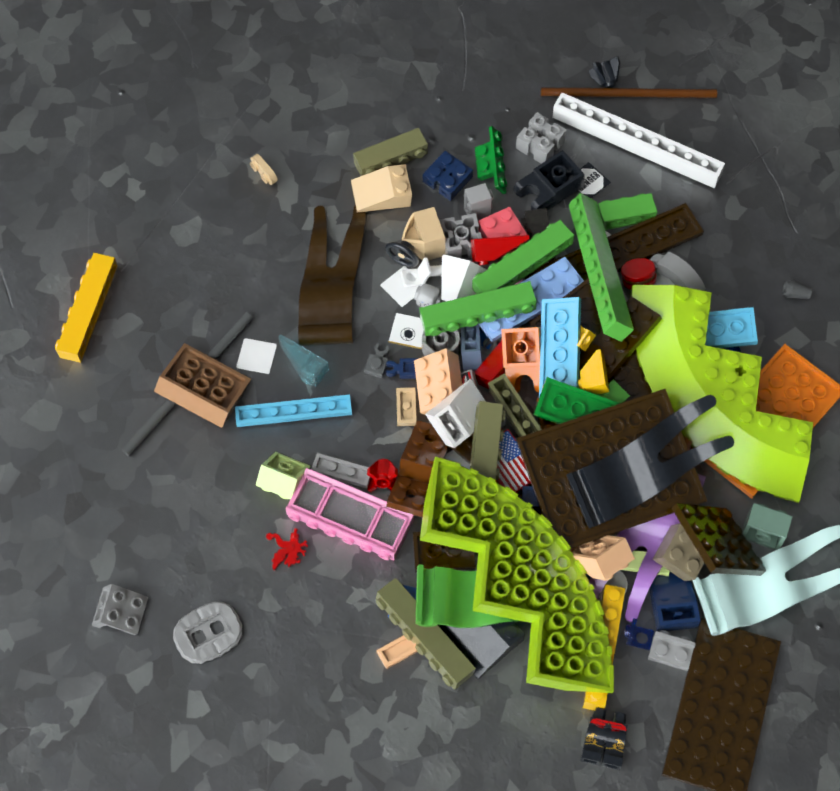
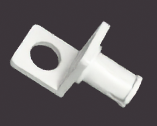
M426 257L422 260L418 269H402L400 273L404 286H422L429 277H442V265L430 266ZM413 274L416 278V281H409L406 278V275Z

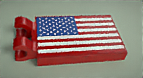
M507 429L503 433L502 442L499 441V449L502 450L500 461H497V468L500 469L499 479L496 482L518 493L522 491V486H530L531 482L516 440L509 429Z

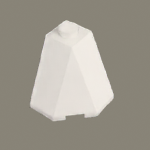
M443 254L441 300L446 302L475 295L476 293L472 289V280L478 273H483L487 269L472 261Z

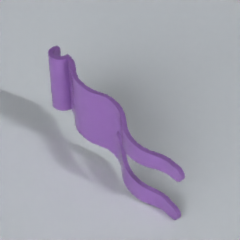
M698 474L703 488L706 476ZM675 513L620 531L617 534V537L626 538L632 552L639 546L647 549L627 604L625 619L629 622L637 620L648 590L663 567L652 559L670 526L680 524ZM591 577L589 582L595 588L593 591L596 599L608 580L603 581Z

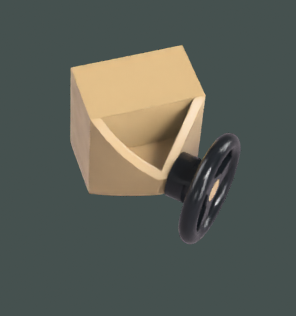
M434 207L412 213L404 229L401 243H387L385 250L391 259L400 265L415 267L419 263L418 257L421 260L427 257L429 261L440 258L443 254L445 255V235ZM392 247L396 250V254L392 252Z

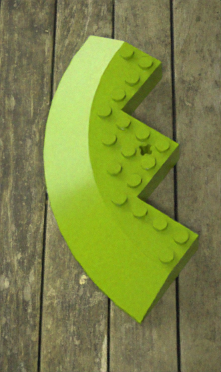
M632 285L631 296L661 315L662 318L636 348V356L645 375L644 379L652 390L651 393L666 389L674 413L707 395H713L716 398L717 402L714 407L697 417L681 431L684 437L692 441L691 447H698L725 436L733 437V447L708 458V460L717 465L716 467L725 474L734 476L743 484L755 487L756 490L770 493L774 497L799 503L810 459L813 422L756 411L762 357L705 345L711 292L677 285Z
M435 457L424 502L420 541L477 552L478 562L473 611L531 623L526 683L565 691L613 693L614 665H612L611 661L612 647L609 645L608 627L605 626L604 612L600 601L596 599L593 584H590L583 565L574 558L568 542L562 535L559 536L547 518L542 514L539 515L532 508L533 505L520 499L518 494L509 487H503L496 483L495 479L487 478L479 474L477 470L460 466V463Z

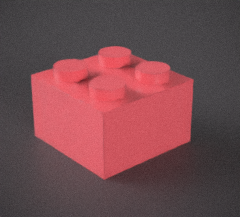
M507 207L478 221L479 232H481L482 238L527 235L511 207ZM518 246L510 250L509 252H514L515 250H517Z

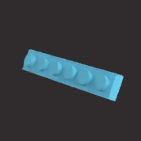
M349 394L236 406L235 414L237 427L347 416L352 415Z

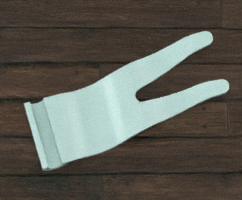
M840 525L822 529L760 558L766 570L761 576L715 573L710 574L704 579L697 577L695 580H692L711 635L724 634L734 628L762 622L801 601L839 585L840 568L795 581H788L785 578V573L824 546L840 539Z

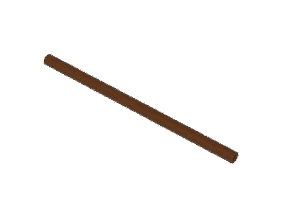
M541 87V96H560L561 93H565L571 97L717 98V89Z

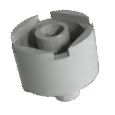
M423 330L422 352L424 356L446 348L458 355L460 346L458 330L442 332L437 336H425Z

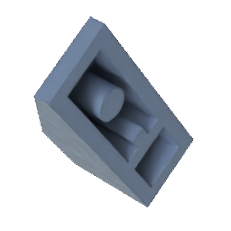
M479 324L473 327L466 326L461 328L463 370H476L482 364Z

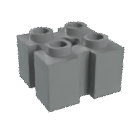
M536 112L529 121L528 128L524 127L517 136L516 149L526 155L532 153L534 155L533 159L542 164L553 157L554 150L558 151L565 142L567 129L556 123L550 125L548 118Z
M476 213L462 215L461 220L455 221L454 217L440 219L445 235V255L461 258V255L468 254V258H472L471 239H482Z

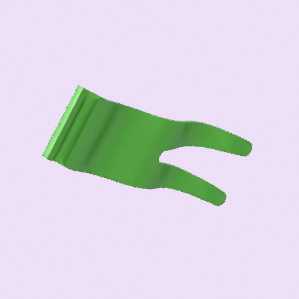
M424 565L417 566L415 620L417 625L432 627L439 624L456 628H476L503 622L524 621L473 611L476 571H460L437 566L432 569H426Z

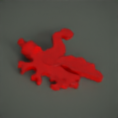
M294 528L290 541H283L279 534L276 533L266 534L267 540L275 538L278 546L283 548L274 553V558L271 560L273 562V570H276L283 561L284 565L288 564V567L300 563L301 559L297 560L299 552L306 556V550H302L301 547H308V544H306V540L301 544L298 543V529Z

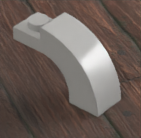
M671 252L665 255L657 253L650 259L655 264L656 273L669 278L675 285L702 291L706 289L696 271L679 256Z

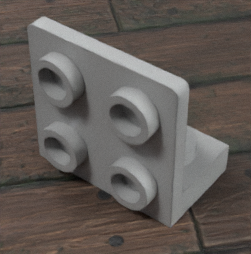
M114 584L103 587L92 626L101 628L107 625L126 633L137 635L148 597Z

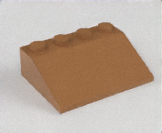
M184 343L159 376L154 392L222 428L251 379Z

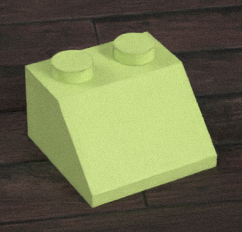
M275 452L261 465L256 486L261 487L264 491L276 493L283 499L291 500L304 475L305 469H310L311 466Z

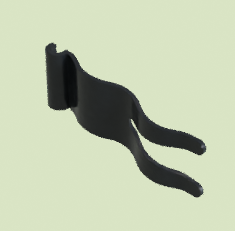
M713 395L702 397L679 409L648 432L610 456L566 475L588 528L609 521L661 492L701 462L733 447V437L725 436L688 450L664 463L658 460V453L680 431L716 405L717 401Z

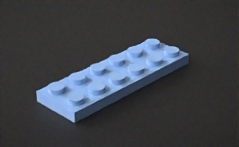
M566 257L520 282H531L536 298V310L526 314H516L510 318H499L489 323H479V326L491 342L502 337L501 329L518 328L540 315L542 299L563 298L584 281Z

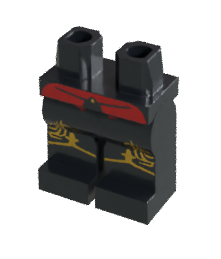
M596 707L592 717L589 719L580 761L599 765L603 744H605L601 766L620 770L628 725H625L626 714L615 712L613 722L605 720L607 710Z

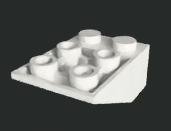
M469 379L425 415L445 445L455 448L474 432L476 405L479 401H486L473 381Z

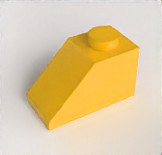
M601 349L596 350L580 371L581 379H578L579 389L596 395L609 392L605 357Z

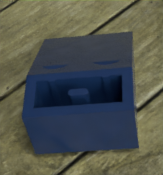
M672 572L669 573V576L657 575L649 588L656 631L697 628L701 620L691 581H683Z

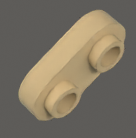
M259 154L251 157L250 165L252 169L261 174L260 176L265 184L269 183L272 185L278 181L274 171Z

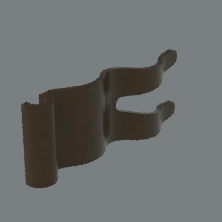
M356 205L354 206L352 220L346 232L338 261L334 267L326 265L327 220L325 208L323 206L314 208V224L299 295V346L353 343V288L366 223L365 212L357 213Z

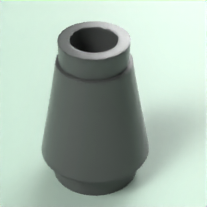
M793 280L786 281L782 289V295L786 296V298L810 299L812 294L811 288Z

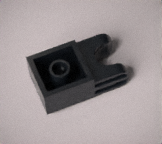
M562 150L519 180L514 185L513 191L519 197H524L528 194L537 195L538 197L531 203V212L535 216H539L584 187L585 175Z

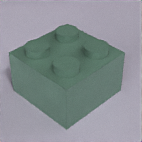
M753 503L746 517L742 534L747 541L778 550L787 538L793 516L788 515L787 512L782 510L770 509L764 504Z

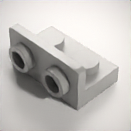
M656 631L653 636L648 660L688 671L696 643L692 642L688 637L680 636L678 638L672 636L667 631Z

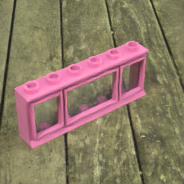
M308 468L305 469L304 475L288 506H286L287 515L291 520L296 522L300 520L312 529L319 528L323 530L328 536L340 537L347 544L353 545L354 543L366 552H375L384 560L391 559L395 561L414 521V515L386 507L387 501Z

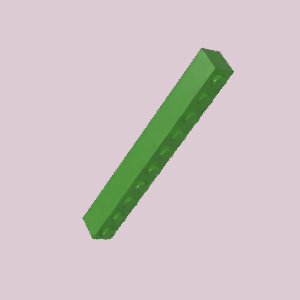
M579 193L570 202L569 209L603 333L622 342L634 330L597 201Z

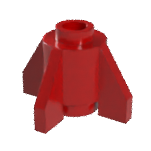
M379 459L367 469V475L371 477L368 491L371 493L377 487H388L389 490H392L396 481L395 477L398 476V469L392 461Z

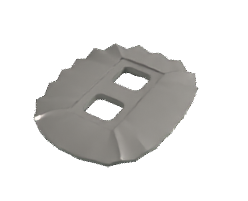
M212 602L182 617L174 628L173 640L177 650L184 659L190 663L202 664L221 657L224 653L230 651L232 647L238 645L239 640L243 636V625L232 606L225 602ZM216 621H221L224 631L214 635L210 625ZM201 630L206 640L197 645L192 638V634Z

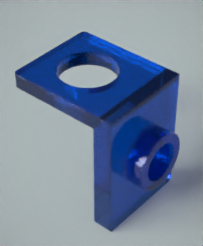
M633 618L631 625H626L624 636L627 637L626 645L649 651L654 631L637 627V619ZM637 634H646L648 641L644 644L639 643L636 640Z

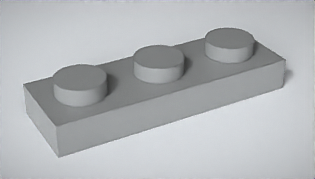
M320 453L316 454L311 470L332 479L366 489L371 479L367 475L369 467Z

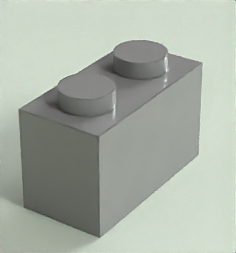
M486 183L464 190L466 215L476 213L477 220L490 216L491 209H493L491 202L494 199L491 189L487 188Z

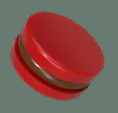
M632 259L621 268L622 282L628 289L632 290V285H654L657 280L655 264L649 259Z

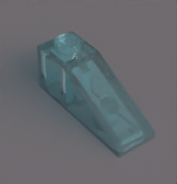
M280 334L278 337L280 346L301 380L307 385L312 384L317 387L329 370L328 361Z

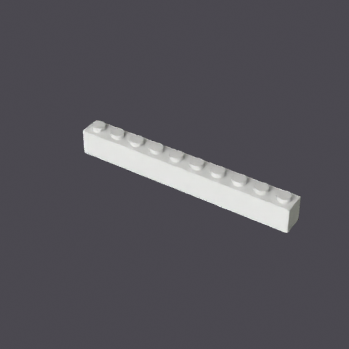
M565 93L560 94L554 105L552 118L712 188L716 187L725 166L724 162Z

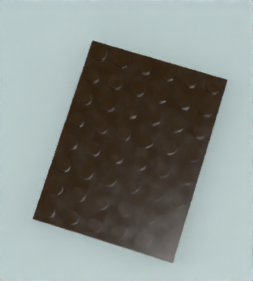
M666 389L515 439L542 515L553 525L551 527L559 536H563L571 548L672 514L674 512L671 508L676 503L695 506L707 502L695 467H693L671 485L645 502L609 521L588 528L567 479V474L578 471L619 451L672 415L674 410ZM681 431L658 453V460L661 463L688 451Z

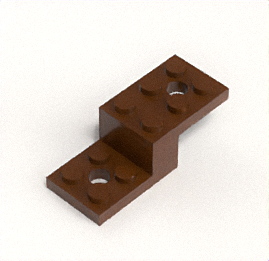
M417 420L402 454L399 473L388 497L386 507L423 518L424 502L434 458L444 459L449 446L445 445L432 424ZM407 495H414L415 497L410 498Z

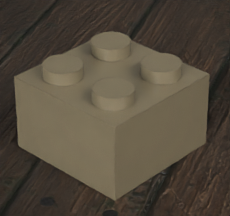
M681 523L670 526L652 559L683 581L695 580L704 564L703 559Z

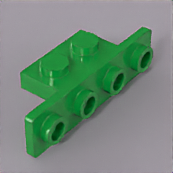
M490 126V142L475 147L477 176L481 181L494 176L495 188L502 194H506L507 180L504 173L506 167L503 162L504 150L501 145L503 138L499 130L497 131L493 126Z

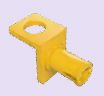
M580 325V340L577 346L586 351L596 335Z

